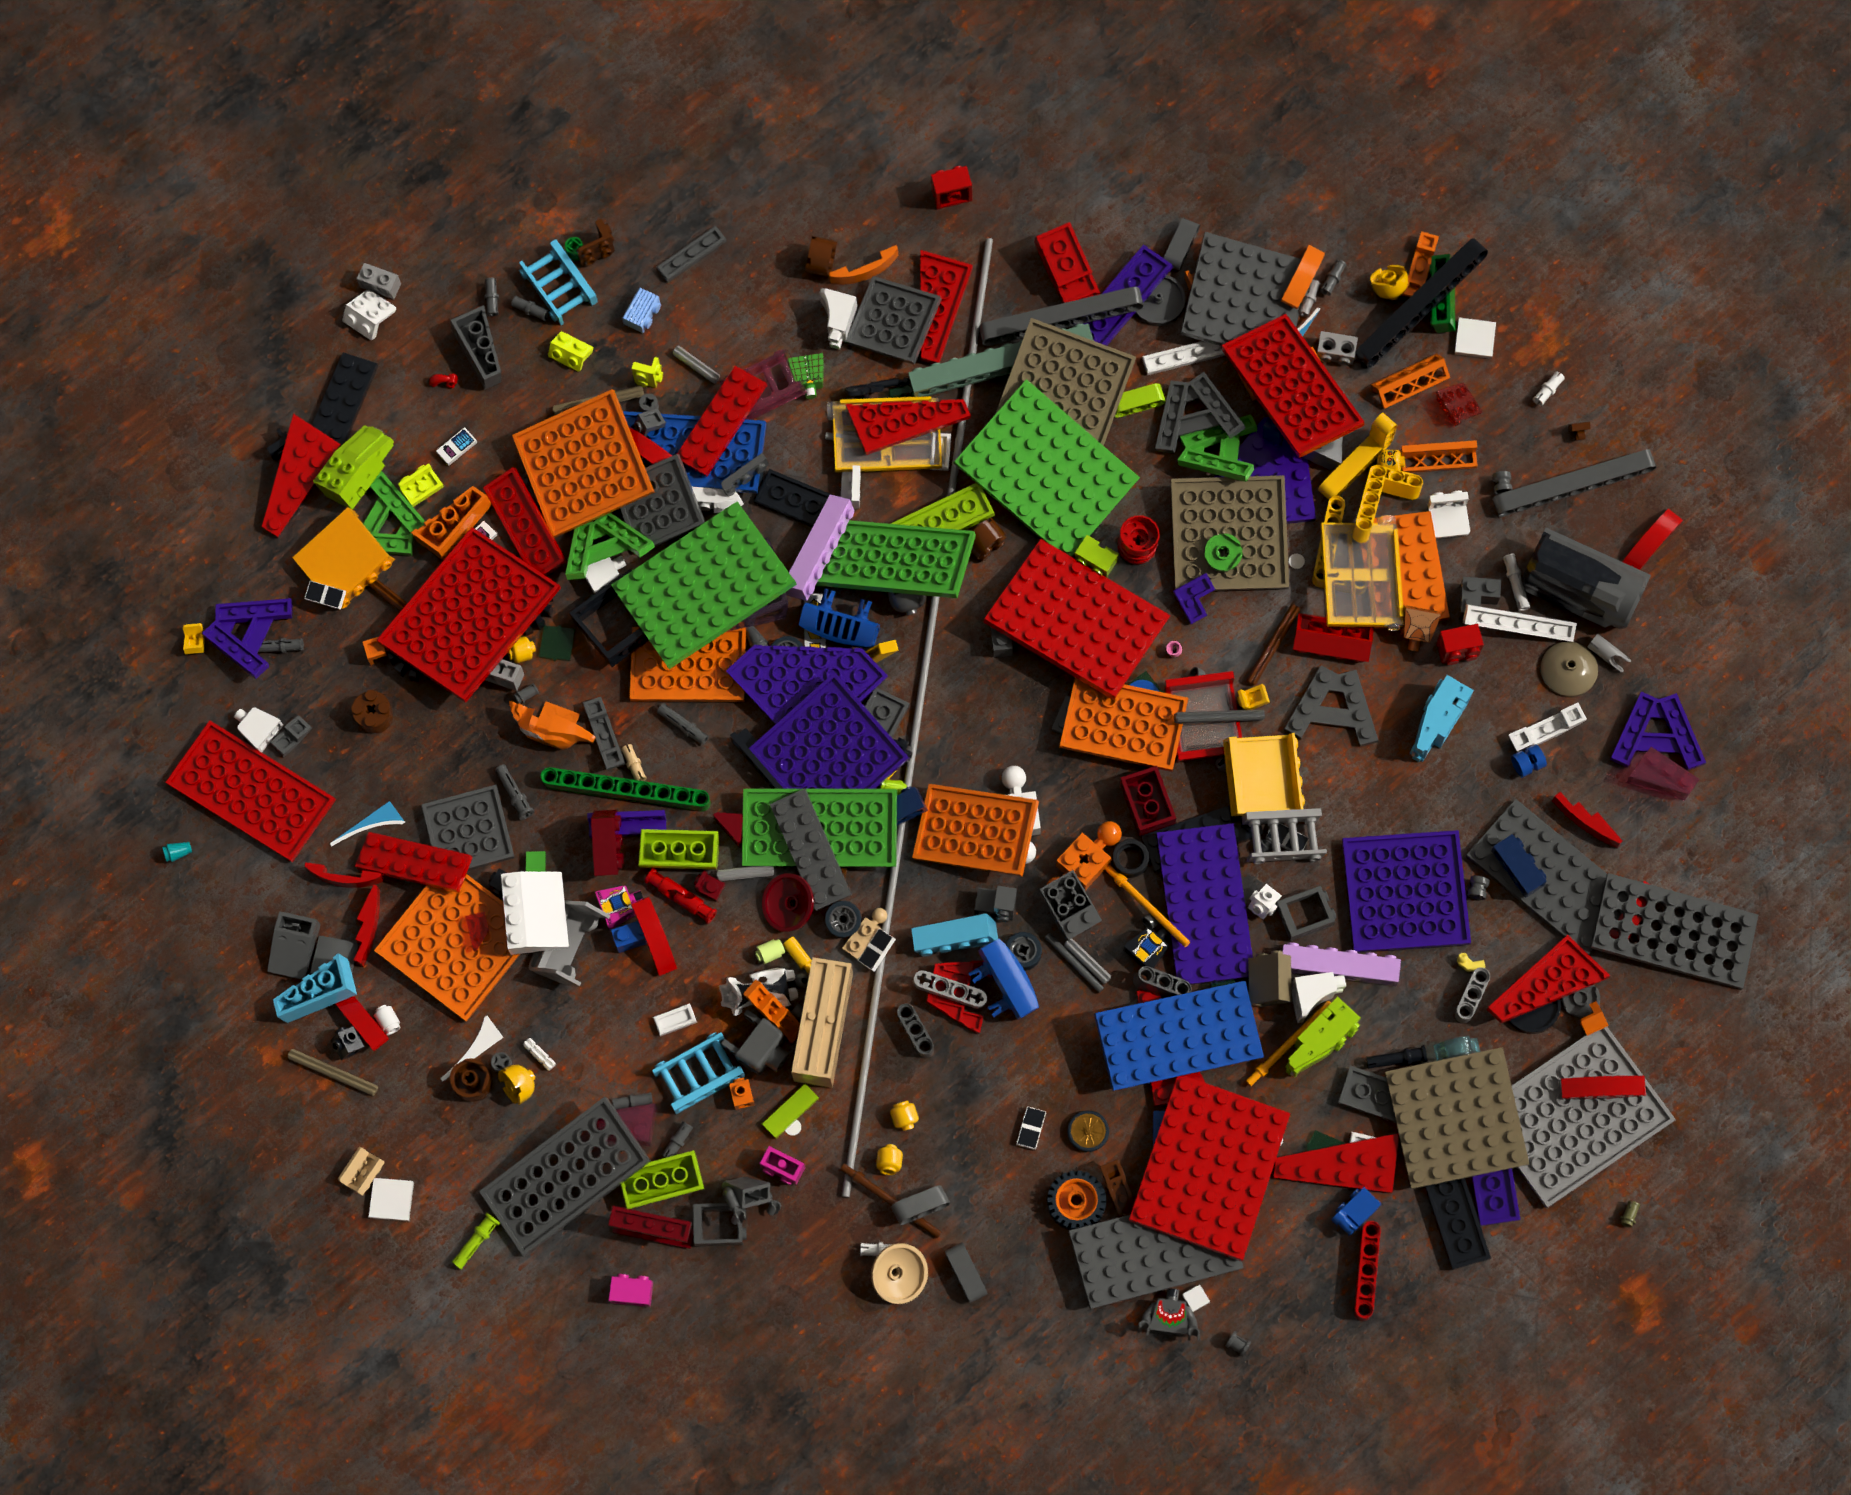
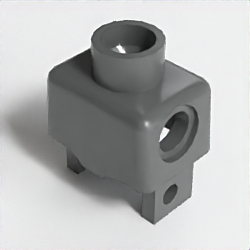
M747 1009L744 1013L745 1018L757 1027L740 1049L726 1039L721 1043L722 1047L734 1055L739 1064L757 1075L762 1074L767 1066L777 1073L790 1056V1053L782 1048L785 1043L784 1034L765 1017L760 1019Z

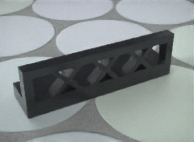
M746 728L739 734L733 732L730 735L731 742L772 789H783L749 749L757 741Z

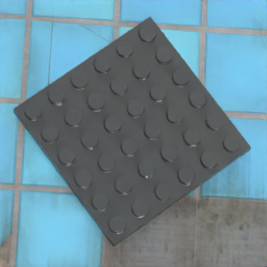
M1205 232L1180 335L1222 346L1284 314H1287L1296 327L1299 317L1298 310L1301 303L1298 309H1295L1281 302V299L1302 259Z

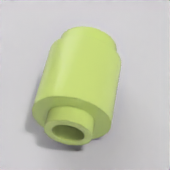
M772 939L757 946V951H755L757 960L764 964L782 957L781 955L785 953L779 939Z

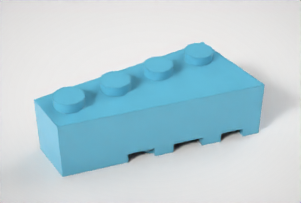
M988 914L911 928L914 951L921 956H930L936 952L945 953L951 950L986 946L998 939L996 921Z
M339 953L336 954L333 960L327 964H322L316 972L311 975L308 974L299 984L291 986L274 998L273 1002L277 1017L289 1023L357 995L348 959Z

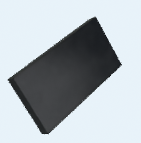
M769 469L754 499V504L813 527L829 495L832 494Z

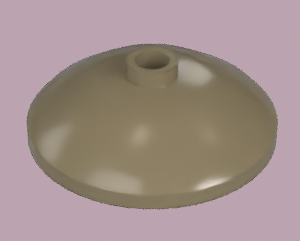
M1561 642L1553 645L1546 651L1541 661L1540 673L1543 682L1552 692L1564 697H1576L1592 688L1598 676V664L1592 652L1585 646L1576 642ZM1568 663H1573L1574 667H1569Z

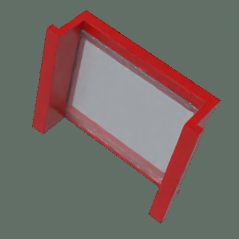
M1233 671L1165 680L1164 693L1188 698L1186 712L1237 710L1233 687ZM1240 721L1183 723L1176 754V763L1184 760L1224 755V739L1228 737L1242 738Z

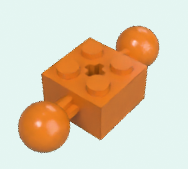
M1107 821L1102 823L1097 830L1098 838L1094 842L1084 833H1081L1056 860V867L1064 875L1074 870L1085 891L1101 875L1105 868L1111 864V857L1103 849L1105 846L1117 844L1122 837L1121 828L1115 822ZM1080 860H1087V864L1085 862L1081 864ZM1054 877L1047 882V884L1053 882L1059 877Z

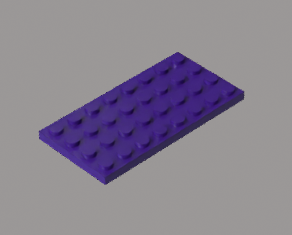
M1234 823L1157 832L1168 921L1190 941V944L1184 947L1170 934L1176 977L1188 981L1190 985L1249 978L1248 958H1253Z

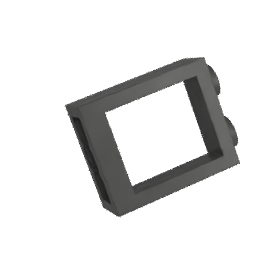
M1321 886L1277 901V911L1290 941L1334 926L1335 919H1337L1336 913L1333 908L1329 907V896L1326 890H1322ZM1317 895L1327 919L1297 930L1287 905Z
M727 1203L693 1204L695 1247L743 1245V1240H747V1230L743 1228V1223L738 1219L737 1239L703 1240V1212L731 1210ZM738 1208V1209H740V1210H743V1211L745 1212V1214H746V1208H744V1209Z

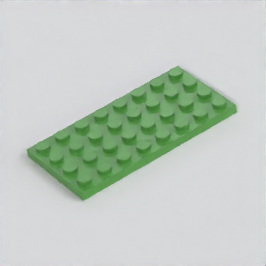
M849 520L846 530L841 535L838 546L833 550L830 561L826 564L822 577L818 579L816 586L958 598L976 534L974 531Z
M743 789L742 866H796L770 804L802 789ZM806 789L840 867H896L897 789Z

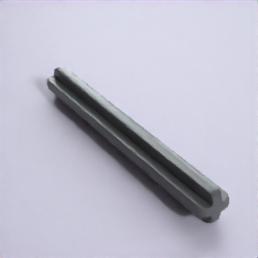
M1262 709L1177 712L1174 714L1175 723L1262 721L1265 719V712Z

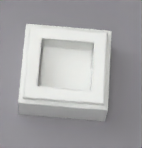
M1201 1285L1182 1294L1193 1312L1210 1303Z

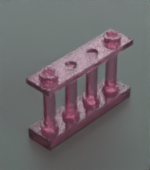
M786 349L778 350L772 356L744 369V371L753 376L763 372L772 392L766 398L760 396L746 417L747 420H753L807 393L801 381L795 382L786 361L792 357ZM780 364L788 382V386L782 390L778 389L770 371V368ZM726 376L724 380L720 381L721 386L723 385L728 376Z

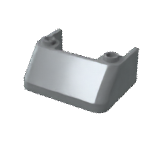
M565 900L569 948L534 952L529 963V970L564 985L580 986L581 982L575 979V968L570 965L585 931L590 932L598 926L599 918L609 919L611 915L588 902Z

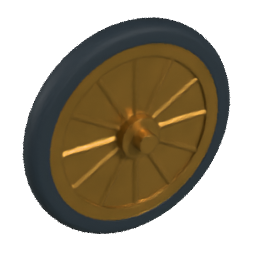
M1090 1110L1081 1111L1074 1115L1068 1124V1138L1072 1145L1081 1151H1096L1108 1140L1109 1126L1101 1114Z

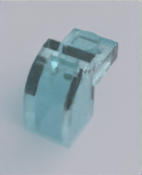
M1469 1036L1453 1038L1433 1045L1437 1061L1480 1052L1477 1038H1470Z

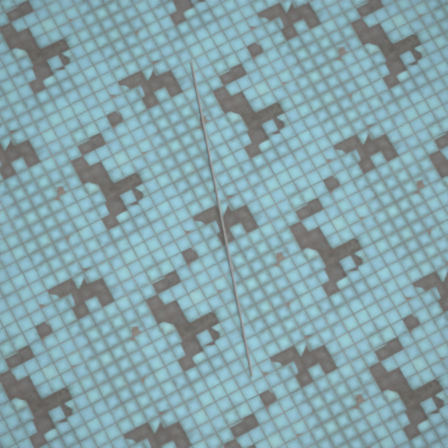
M986 238L969 354L976 353L979 325L981 324L993 239ZM971 385L963 387L962 399H964L967 408ZM966 420L958 422L947 496L954 494L956 490L959 468L954 464V461L962 451ZM932 596L909 745L912 747L911 752L913 754L910 761L907 762L904 779L907 787H910L912 784L939 597ZM906 822L897 826L896 867H891L885 905L887 919L882 925V930L888 934ZM885 957L875 971L846 1163L852 1169H854ZM847 1174L844 1177L842 1197L845 1198L850 1197L852 1178Z

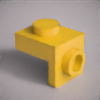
M202 624L183 625L185 635L184 653H204L205 638L202 635L204 631Z
M1263 684L1245 691L1242 689L1238 690V703L1246 710H1253L1270 703L1265 685Z

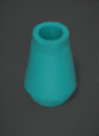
M190 842L166 844L167 846L162 847L166 862H174L192 853Z

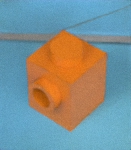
M744 1078L733 1080V1083H730L729 1086L735 1110L755 1106L749 1080H744Z

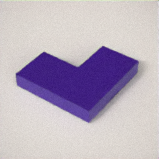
M1207 573L1173 590L1190 624L1207 616L1199 598L1215 590Z

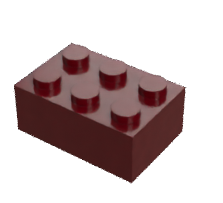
M1157 766L1120 778V786L1139 837L1176 824L1177 818Z
M617 810L594 811L591 817L594 876L618 875L619 870L624 865V855L620 853L621 846L623 845L622 834H619L622 824L621 815L617 814Z

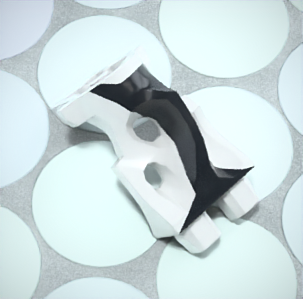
M772 968L749 974L753 982L755 979L759 981L760 977H766L767 980L765 983H762L763 986L784 1007L790 1006L791 1001L798 998L797 989L794 987L788 988L787 982L795 980L794 970ZM727 978L726 984L719 985L722 995L721 1006L731 1008L733 1016L742 1013L744 1007L752 1005L743 995L752 983L742 984L736 978Z

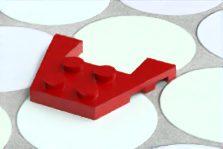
M984 961L938 963L934 965L933 974L969 986L971 976L968 972L983 965ZM931 978V982H930V987H929V988H931V985H932V983H933V981H934L933 978ZM936 982L935 987L938 991L942 992L946 989L944 982ZM955 988L954 995L961 998L964 996V990L962 988ZM928 993L927 1004L974 1033H980L984 1016L964 1011V1004Z

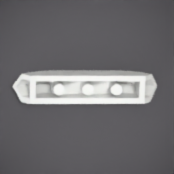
M692 487L698 505L704 511L714 509V513H720L737 501L740 506L744 504L736 491L732 496H727L723 489Z

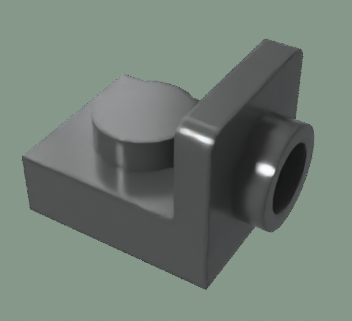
M658 408L638 414L634 427L637 432L647 436L648 432L665 427L666 422Z

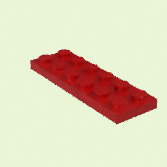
M734 366L677 454L680 455L682 463L707 477L767 387V383Z
M512 467L483 487L524 562L545 576L567 563L516 468Z
M368 832L355 867L358 870L379 872L384 876L459 893L472 857L469 854Z

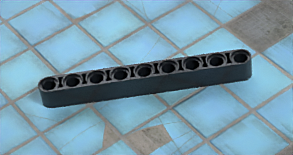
M1475 238L1469 240L1358 347L1355 356L1368 368L1373 367L1486 258L1488 250Z

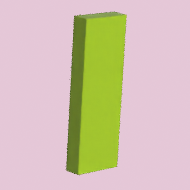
M804 1084L762 1125L777 1139L819 1097Z

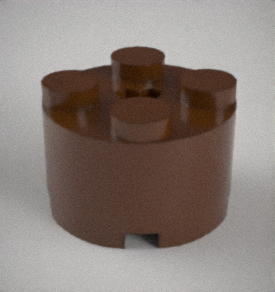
M812 236L805 272L829 276V273L832 272L837 242L831 239Z
M992 518L989 519V522L985 520L973 530L976 537L971 552L978 560L980 559L983 562L990 557V552L994 548L999 550L1005 544L1006 534Z
M368 690L360 694L354 700L351 707L352 715L357 725L366 733H381L388 729L392 723L393 709L388 699L380 692Z
M468 1058L452 1068L450 1083L455 1093L462 1100L476 1102L483 1100L490 1092L492 1077L481 1061ZM473 1077L475 1080L469 1084L467 1080H471Z

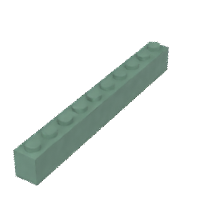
M1077 324L1073 328L1063 329L1093 341L1089 324ZM1023 339L1015 344L1007 343L1000 348H989L978 354L970 353L963 358H952L945 363H934L930 367L913 369L908 374L914 397L930 396L1010 374Z

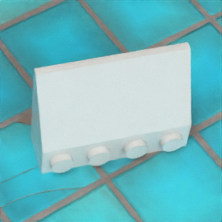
M512 872L501 874L507 946L510 954L569 948L562 872Z

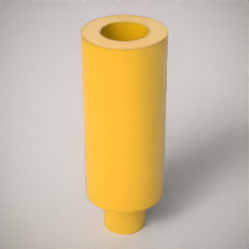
M795 937L789 938L783 943V946L801 970L805 969L807 973H810L812 960Z

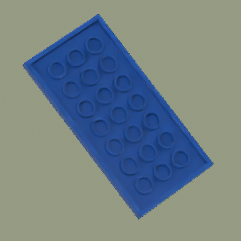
M623 411L628 426L635 430L634 423L638 414L643 412ZM661 414L666 422L665 427L648 432L646 437L672 456L676 455L701 416ZM745 419L707 477L684 465L691 486L723 489L722 481L763 453L766 421ZM641 458L645 468L652 465ZM760 474L754 475L747 484L740 485L735 491L758 493Z
M1245 981L1094 1014L1112 1091L1264 1057Z

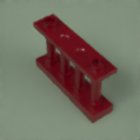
M617 1206L612 1207L608 1226L614 1228L613 1233L687 1249H691L694 1229H691L692 1223L689 1221Z

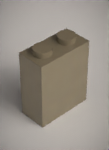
M1271 951L1269 955L1259 953L1256 954V957L1248 958L1249 998L1251 1005L1266 1007L1292 1002L1291 956L1283 954V951Z

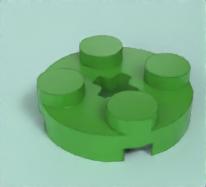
M1231 534L1215 535L1208 540L1205 546L1204 558L1212 569L1228 572L1234 569L1241 561V544ZM1226 548L1228 556H1219L1220 552L1218 550Z

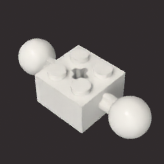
M1009 766L1003 771L1002 783L1006 788L1010 789L1009 796L1037 800L1036 791L1021 792V787L1026 782V774L1022 768ZM1038 808L1032 835H1039L1041 831ZM1031 841L1025 864L1033 861L1036 856V848Z

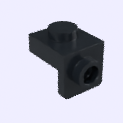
M280 428L276 431L281 439L266 448L273 460L281 458L288 435L286 431L283 433Z

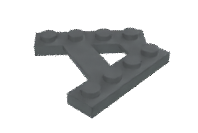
M1203 372L1190 382L1170 381L1155 449L1157 452L1175 453L1178 436L1221 426L1231 439L1243 431L1245 426L1205 372ZM1201 399L1207 407V410L1183 416L1186 402Z
M1321 665L1284 731L1289 734L1295 733V737L1301 740L1310 723L1354 728L1359 747L1377 743L1378 737L1357 670L1337 674ZM1329 691L1343 693L1347 709L1321 706Z

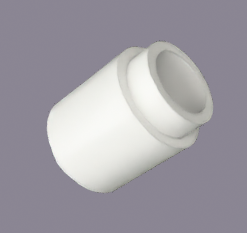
M383 1005L376 1009L374 1017L386 1035L394 1034L401 1028L399 1025L400 1021L391 1006Z

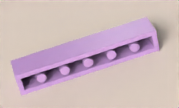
M829 495L789 571L797 585L786 591L787 596L807 601L810 594L814 592L815 585L818 579L822 577L823 570L826 564L829 563L833 550L837 548L839 539L846 530V525L854 515V508L850 499Z
M1292 942L1287 943V945L1284 944L1282 948L1283 954L1291 956V973L1315 975L1333 972L1334 976L1344 975L1345 980L1397 986L1399 982L1401 959H1396V956L1393 955L1380 957L1371 952H1367L1364 955L1357 954V951L1354 950L1341 952L1331 947L1326 948V950L1318 949V946L1315 945L1301 947L1299 944Z

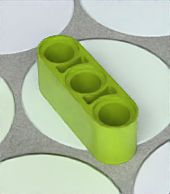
M1155 383L1123 392L1114 417H1124L1165 404L1166 400L1161 385Z

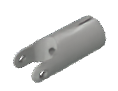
M1599 634L1588 645L1590 650L1620 672L1624 670L1616 664L1614 655L1622 657L1627 662H1631L1629 657Z

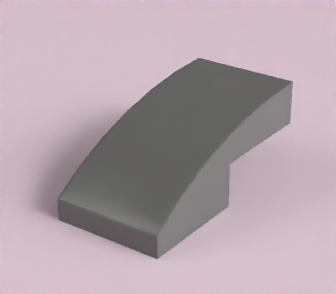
M298 715L284 726V731L270 742V745L284 758L305 738L312 727Z

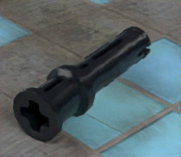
M1425 1045L1414 1049H1408L1407 1047L1401 1052L1367 1056V1067L1371 1069L1402 1063L1411 1065V1063L1420 1061L1426 1063L1427 1053Z

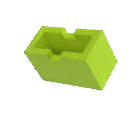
M1086 535L1076 550L1074 558L1101 576L1108 577L1119 559V553L1107 546L1103 549L1098 546L1100 542Z

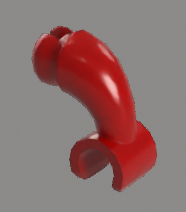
M434 374L429 379V385L436 387L438 384L446 382L447 387L454 388L455 384H457L458 376L456 374H449L448 376Z

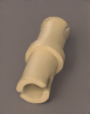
M628 744V749L625 745L621 748V751L626 759L627 768L631 770L635 780L645 781L647 777L641 767V760L637 758L631 744Z

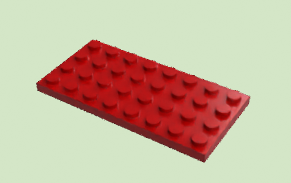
M1287 314L1222 345L1224 354L1298 458L1364 426L1365 422Z
M210 720L165 782L168 786L290 862L295 860L336 801L330 794Z

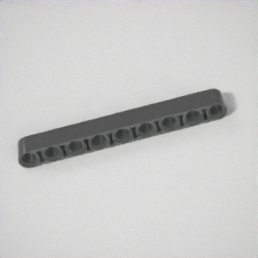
M1130 287L987 321L979 325L982 344L990 346L1024 338L1031 318L1062 329L1138 311L1144 305L1140 288Z
M1646 449L1498 494L1493 497V502L1499 517H1504L1646 474L1655 470L1657 466L1651 451Z

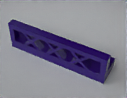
M665 810L617 812L618 815H621L622 824L619 834H622V837L640 836L641 829L667 830ZM587 813L590 838H592L591 817L593 813Z

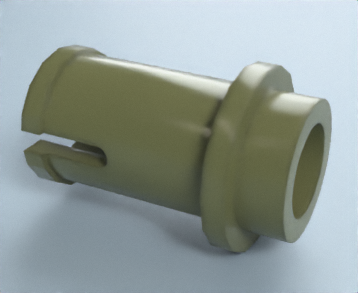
M1630 1200L1627 1202L1624 1215L1620 1217L1623 1226L1632 1228L1636 1224L1635 1218L1640 1208L1639 1203Z

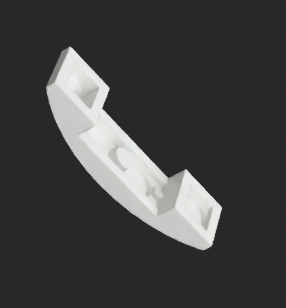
M1576 703L1561 710L1560 713L1528 728L1519 729L1508 736L1516 752H1519L1534 744L1539 745L1583 723L1587 718L1579 703Z

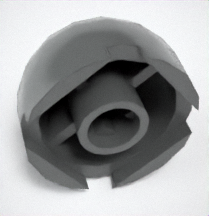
M887 593L893 609L898 612H906V616L917 613V609L923 606L926 598L925 595Z

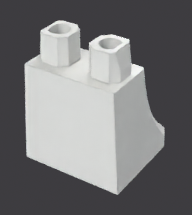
M821 288L819 292L820 300L828 314L829 347L840 350L842 342H846L858 311L856 297Z
M1333 972L1295 977L1291 986L1297 1022L1303 1023L1307 1015L1316 1006L1332 999L1336 993H1342L1343 988H1346L1344 975L1334 976Z

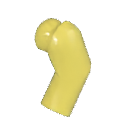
M1466 953L1458 955V965L1467 972H1474L1475 969L1481 967L1485 968L1484 960L1473 962Z

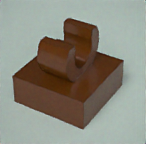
M1590 422L1568 424V431H1575L1576 440L1586 439L1584 430L1591 429Z

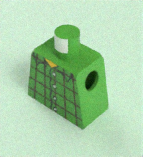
M823 353L788 358L789 369L797 391H805L806 399L816 398V389L823 388Z

